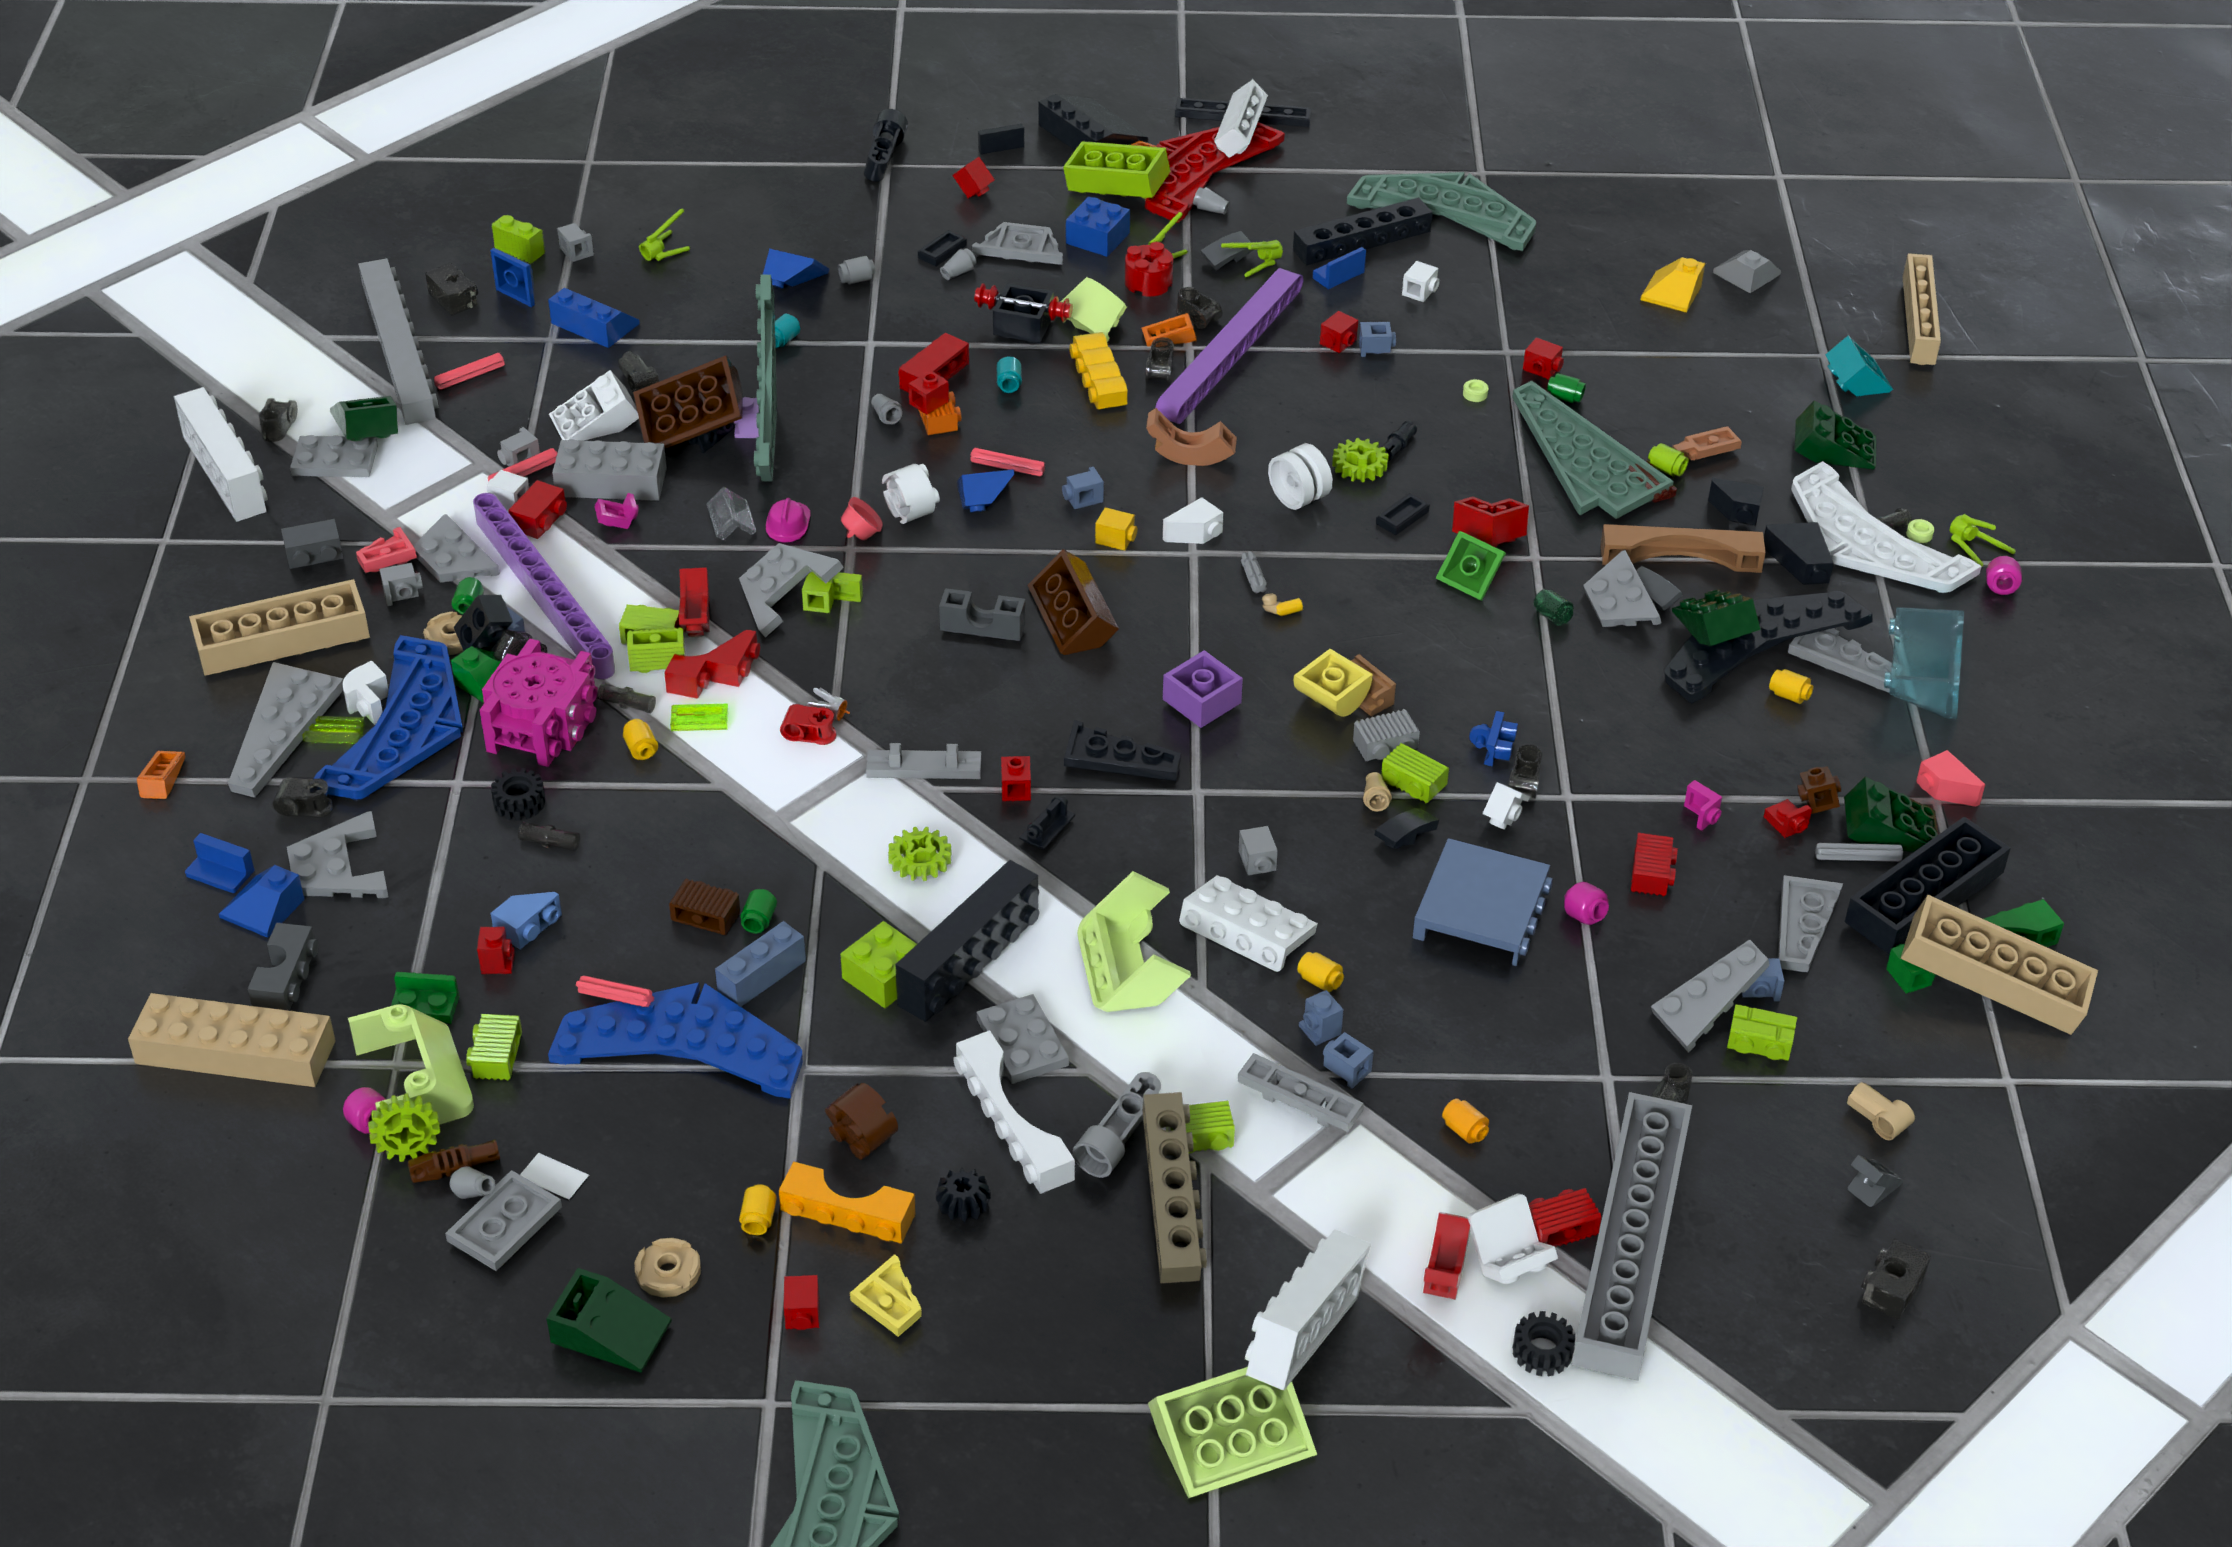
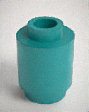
M783 314L775 321L776 348L785 346L800 333V324L796 317L790 314Z
M1004 357L997 363V384L1004 392H1015L1022 383L1021 363L1014 357Z

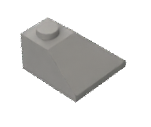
M1743 250L1714 268L1713 273L1748 293H1752L1781 274V270L1759 253L1752 250Z

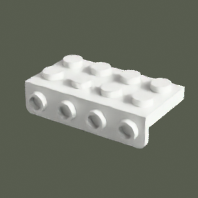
M1218 875L1184 899L1179 919L1183 927L1276 972L1284 967L1288 954L1315 934L1318 924L1309 920L1303 914L1286 909L1280 903L1261 897L1255 891L1238 886L1228 878Z

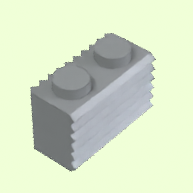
M1403 709L1402 711H1393L1391 714L1387 713L1386 715L1372 716L1370 719L1357 720L1354 723L1353 741L1365 761L1373 759L1382 760L1390 752H1393L1400 743L1412 749H1417L1420 731L1408 712Z

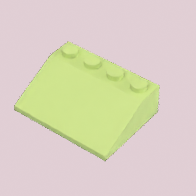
M1248 1367L1157 1396L1148 1402L1158 1435L1188 1498L1317 1455L1292 1381L1283 1391L1247 1376Z

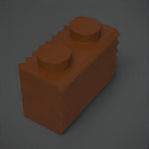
M687 878L684 879L669 903L671 920L722 935H727L730 927L735 923V919L740 915V901L737 892L727 888L711 887L702 881L694 882Z

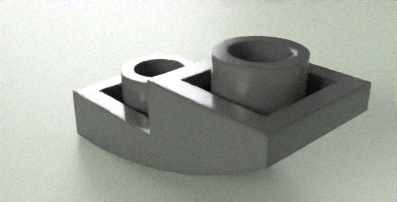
M1242 231L1222 237L1201 250L1203 257L1216 271L1232 259L1238 262L1253 251L1248 248L1221 247L1222 243H1252Z
M1643 566L1636 570L1655 608L1665 611L1683 596L1676 586L1652 570Z

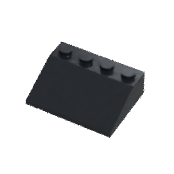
M1055 94L1038 101V125L1074 150H1076L1081 141L1131 145L1139 140L1143 142L1148 141V137L1092 98Z

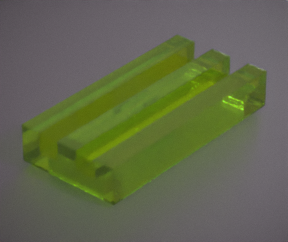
M728 704L672 705L671 731L728 730Z
M318 716L315 719L316 724L309 726L310 731H305L302 734L303 742L357 743L361 739L364 730V717Z

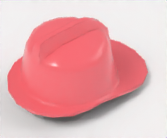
M852 497L849 500L848 506L841 517L842 524L848 530L846 534L848 539L855 536L865 541L875 533L880 532L883 526L879 515L867 503L857 497Z

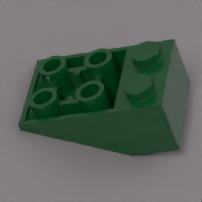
M391 396L340 401L330 408V413L347 440L362 441L367 437L388 438L392 434H398L397 406Z
M1815 400L1796 419L1795 451L1815 463L1823 461L1830 465L1865 469L1876 468V435L1869 429L1858 426L1850 418L1839 415L1829 406L1822 405Z
M1713 590L1704 593V598L1698 600L1696 598H1687L1681 600L1679 606L1671 608L1675 616L1696 640L1704 645L1712 646L1761 630L1753 598L1743 597L1741 593L1732 595L1731 592L1721 593L1720 590Z
M1865 776L1844 797L1848 838L1860 844H1899L1902 846L1903 851L1915 852L1938 835L1935 810L1928 805H1923L1910 799L1903 793H1898L1886 787L1881 782H1876Z
M577 1268L546 1318L551 1343L641 1373L672 1322L669 1316L610 1278L581 1268Z

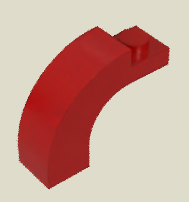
M1439 1212L1431 1256L1424 1274L1423 1293L1456 1300L1470 1235L1468 1217Z

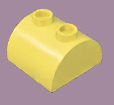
M1328 649L1294 675V687L1335 714L1345 717L1353 713L1364 701L1370 689L1373 674L1332 649Z

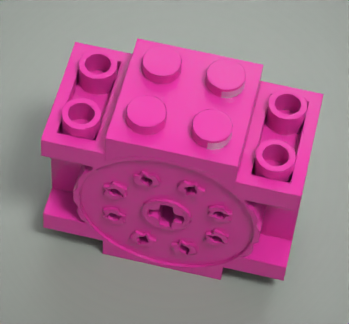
M529 638L518 656L506 654L482 689L484 704L480 709L486 752L497 754L502 746L535 753L538 765L549 767L553 759L559 756L561 749L571 751L577 741L582 739L584 730L589 723L594 721L596 716V707H594L593 702L597 698L598 688L595 686V666L592 665L591 653L580 651L575 660L541 652L540 641Z

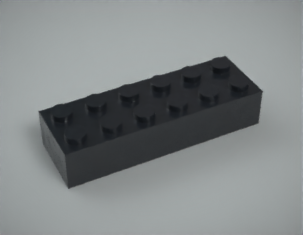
M1963 817L1850 897L1845 923L1890 955L1892 948L1905 944L1914 914L1927 895L1958 907L2004 873L2011 848L1966 817Z
M1009 860L895 964L897 1006L924 1022H927L934 1014L941 1012L944 1005L953 996L959 995L971 979L978 977L987 964L992 960H996L1004 948L1010 943L1015 942L1020 933L1037 921L1040 913L1038 910V875Z

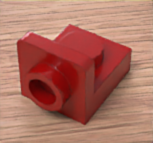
M1786 799L1766 808L1763 817L1786 838L1795 833H1801L1808 828L1812 808L1809 805L1797 808L1789 799Z

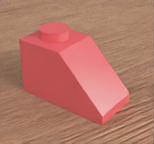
M1948 750L1922 761L1916 783L1935 800L1974 807L1980 805L1985 788V783Z

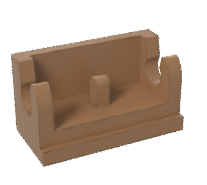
M1360 654L1356 655L1355 659L1351 661L1373 674L1368 694L1359 706L1372 717L1394 704L1396 683Z

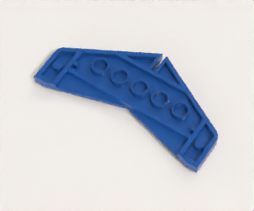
M403 635L399 636L393 652L394 663L386 708L376 725L332 766L325 765L315 775L311 782L313 792L350 799H363L461 737V732H463L448 649L444 643Z
M698 982L652 993L654 1001L650 1003L649 1007L616 1001L566 1014L560 1023L549 1050L548 1058L551 1063L564 1065L580 1064L583 1058L660 1054L693 1059L761 1085V1091L776 1097L791 1099L803 1064V1055L799 1045L707 984H704L698 1003L695 1004L700 991Z

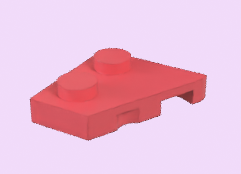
M401 527L393 529L394 536L385 541L384 538L380 537L371 545L356 552L358 562L365 573L378 572L381 568L395 564H405L409 560L417 558L414 546Z

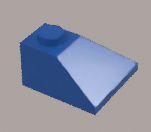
M492 248L490 251L496 290L533 307L535 305L531 265L496 248Z
M769 249L763 275L771 274L772 285L783 289L784 285L793 287L828 274L829 268L812 258Z
M1014 469L961 475L957 480V486L963 509L970 508V513L986 511L985 507L990 506L1013 477Z
M273 865L256 875L219 913V917L268 938L272 934L276 923H283L305 900L299 874Z

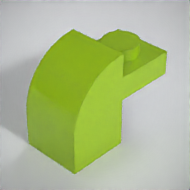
M810 572L802 588L803 610L830 613L834 599L861 602L863 596L862 575L838 572L831 580L824 583L813 572Z

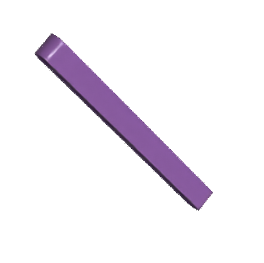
M1282 268L1277 269L1160 396L1155 408L1169 421L1181 424L1298 295L1303 285V276Z
M491 493L477 495L473 500L477 525L576 656L580 651L591 653L592 665L595 666L594 678L607 679L613 676L615 673L613 649L498 498Z

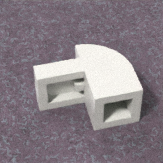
M370 661L353 669L346 675L343 680V691L348 712L353 714L359 711L361 716H367L375 725L383 713L380 700L388 697L389 689L386 675L373 661Z

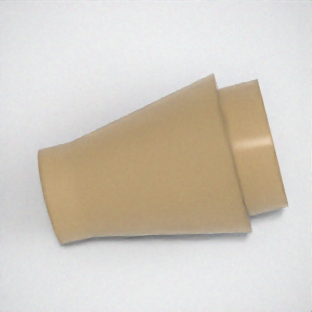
M1372 772L1366 777L1363 802L1372 811H1383L1389 806L1392 795L1383 781L1382 775Z

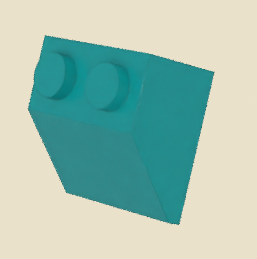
M1847 336L1825 354L1830 362L1828 365L1829 370L1836 377H1839L1836 382L1845 392L1850 390L1855 396L1889 393L1893 390L1876 360L1851 337Z

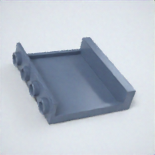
M1448 838L1415 916L1413 938L1424 941L1430 929L1514 952L1512 965L1517 966L1520 956H1526L1530 944V938H1527L1528 935H1534L1538 922V918H1535L1536 914L1541 915L1546 900V898H1543V895H1549L1553 878L1549 877L1550 865Z

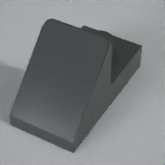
M1857 1155L1851 1166L1859 1172L1848 1186V1190L1866 1205L1873 1207L1901 1186L1904 1180L1881 1162Z

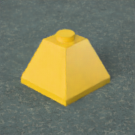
M1682 257L1657 270L1641 295V300L1687 313L1701 289L1705 263L1698 262L1692 258Z

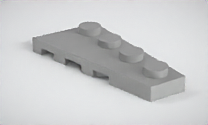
M1834 628L1795 637L1789 645V654L1889 693L1901 677V668L1874 652L1867 653L1863 651L1860 643L1853 639L1848 642L1838 636L1839 631Z
M1783 876L1778 958L1782 969L1808 973L1842 891L1843 883Z
M1749 939L1651 1006L1652 1012L1689 1053L1696 1046V1040L1703 1033L1706 1035L1714 1026L1713 1022L1723 1011L1726 1013L1734 1005V999L1741 992L1745 993L1770 966L1769 960Z

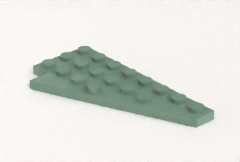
M1533 381L1513 390L1512 398L1578 514L1582 515L1599 506L1617 519L1672 490L1673 481Z

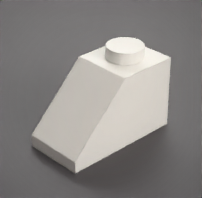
M1202 497L1163 519V540L1165 542L1204 544L1223 532V512Z

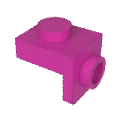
M631 493L627 494L623 504L598 499L594 506L598 523L624 529L629 528L632 520L636 519L639 510L634 494Z
M1696 780L1687 786L1684 806L1699 815L1697 822L1699 830L1702 831L1708 825H1713L1718 821L1722 812L1720 810L1722 796Z

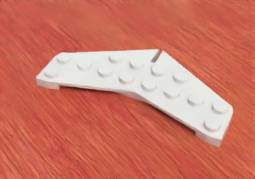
M1822 461L1793 479L1791 490L1807 522H1818L1833 564L1933 589L1941 593L1951 592L1980 574L1981 566L1973 560L1959 554L1951 557L1909 540L1870 515L1838 481L1839 474Z

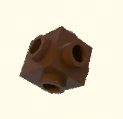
M1828 766L1814 767L1800 773L1802 784L1797 785L1801 802L1806 801L1812 808V814L1840 807L1838 792H1841L1840 782L1837 775L1832 776Z

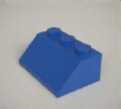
M566 288L561 289L548 299L551 324L607 348L611 347L640 324L637 318Z

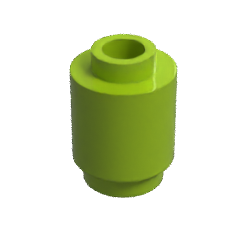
M1663 443L1653 446L1648 455L1651 466L1671 476H1681L1686 470L1689 461L1683 452Z

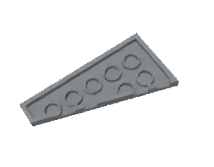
M272 663L228 782L231 792L254 798L258 795L343 691V678L280 663Z

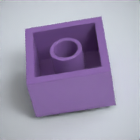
M1204 650L1163 675V700L1202 728L1241 703L1243 678Z

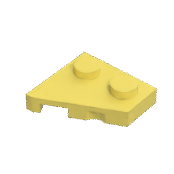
M895 1254L850 1292V1301L898 1337L922 1317L920 1304L916 1296L912 1294L910 1282L904 1276L900 1267V1260Z

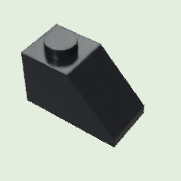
M1712 477L1708 501L1729 521L1756 526L1764 486Z

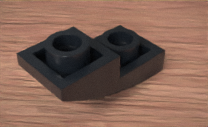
M1415 808L1389 819L1375 830L1374 835L1385 841L1384 844L1386 846L1398 849L1401 846L1414 844L1416 835L1437 830L1439 819L1421 808Z

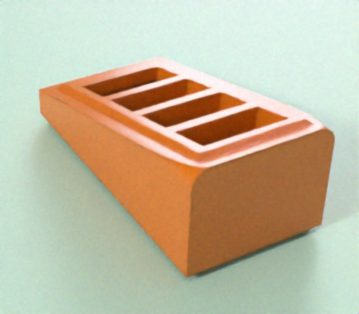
M1188 313L1142 327L1147 347L1197 341Z
M157 751L137 777L141 798L166 799L185 760V752Z

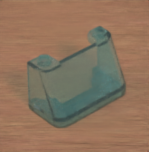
M1896 608V618H1890L1889 634L1894 635L1891 672H1885L1884 688L1890 689V695L1943 718L1957 719L1964 611Z

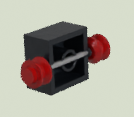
M983 283L980 288H976L974 301L978 302L979 308L983 304H988L989 310L993 309V335L1025 340L1027 342L1041 343L1051 320L1054 321L1056 317H1061L1062 322L1065 323L1067 318H1071L1073 305L1069 303V298H1066L1064 302H1059L1058 296L1054 297V291L1010 283L1006 284L1002 294L998 293L995 285L991 289H986V285Z

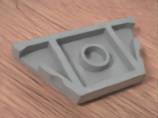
M1003 222L997 226L996 230L990 231L985 235L984 242L981 244L975 242L972 245V253L975 255L1026 260L1027 262L1063 264V254L1058 250V243L1053 238L1050 227Z
M447 514L443 515L413 545L417 559L440 583L465 579L467 577L475 578L474 573L490 571L491 576L500 574L498 565Z
M1626 550L1621 551L1583 585L1602 627H1615L1617 625L1636 626L1637 621L1652 620L1653 625L1662 623L1660 615Z

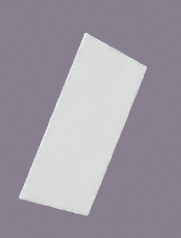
M540 1153L534 1157L520 1174L539 1187L566 1199H570L589 1176Z

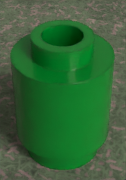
M1557 373L1555 377L1551 376L1547 391L1551 392L1550 394L1559 400L1580 403L1585 393L1586 383L1581 382V379Z
M467 577L458 583L452 599V607L458 614L463 615L478 595L484 594L482 583L473 577Z
M756 889L749 893L740 915L741 925L746 931L758 934L769 926L777 906V899L770 891Z

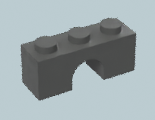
M945 588L939 605L940 630L1020 641L1025 627V599L998 595L995 608L983 610L973 603L972 592Z
M276 923L267 943L271 963L276 967H257L247 990L252 1006L290 1011L293 1002H296L299 998L302 980H305L308 976L309 963L312 957L317 955L318 940L314 939L312 926Z

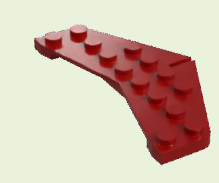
M1257 122L1246 150L1241 154L1236 153L1230 158L1224 152H1221L1214 142L1220 127L1160 141V145L1157 144L1156 147L1166 148L1170 173L1154 197L1145 198V208L1151 213L1160 215L1170 221L1181 212L1182 216L1176 222L1179 223L1192 208L1193 200L1199 187L1204 188L1213 173L1273 149L1284 141L1285 133Z

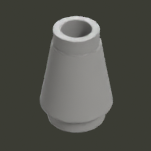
M1199 187L1195 194L1193 205L1197 206V209L1224 215L1229 207V201L1207 187L1205 189Z
M959 249L940 268V272L946 280H950L973 270L974 265H976V258L969 249Z
M876 394L872 398L871 403L883 423L895 424L901 419L902 407L897 401L883 394Z
M466 1166L452 1174L450 1188L457 1197L468 1199L491 1194L495 1189V1181L491 1176Z

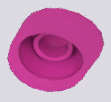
M791 498L776 502L768 513L766 521L767 534L775 541L783 543L799 540L808 529L811 516L810 509L802 503L791 500Z

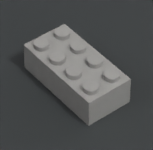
M561 440L552 472L554 486L563 488L565 497L625 499L627 494L631 493L634 494L635 500L659 501L667 469L664 444L651 442Z

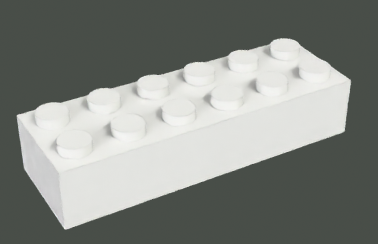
M204 387L174 396L183 438L235 521L238 522L265 513L264 501H267L268 497L264 487L260 484V481L263 480L262 471L259 465L254 466L250 451L245 452L242 439L236 437L234 427L231 423H227L224 411L222 409L218 410L215 397L213 395L209 396Z
M1336 1229L1333 1230L1327 1239L1322 1238L1315 1253L1310 1252L1304 1266L1296 1268L1291 1281L1283 1283L1277 1297H1271L1264 1313L1259 1312L1252 1326V1331L1256 1332L1255 1339L1250 1343L1245 1356V1360L1249 1361L1246 1372L1247 1376L1283 1391L1286 1389L1357 1300L1371 1243Z

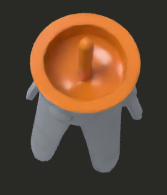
M821 687L820 689H813L816 695L827 702H809L807 706L829 708L834 713V719L838 721L843 718L845 713L850 714L849 711H846L847 700L833 696Z

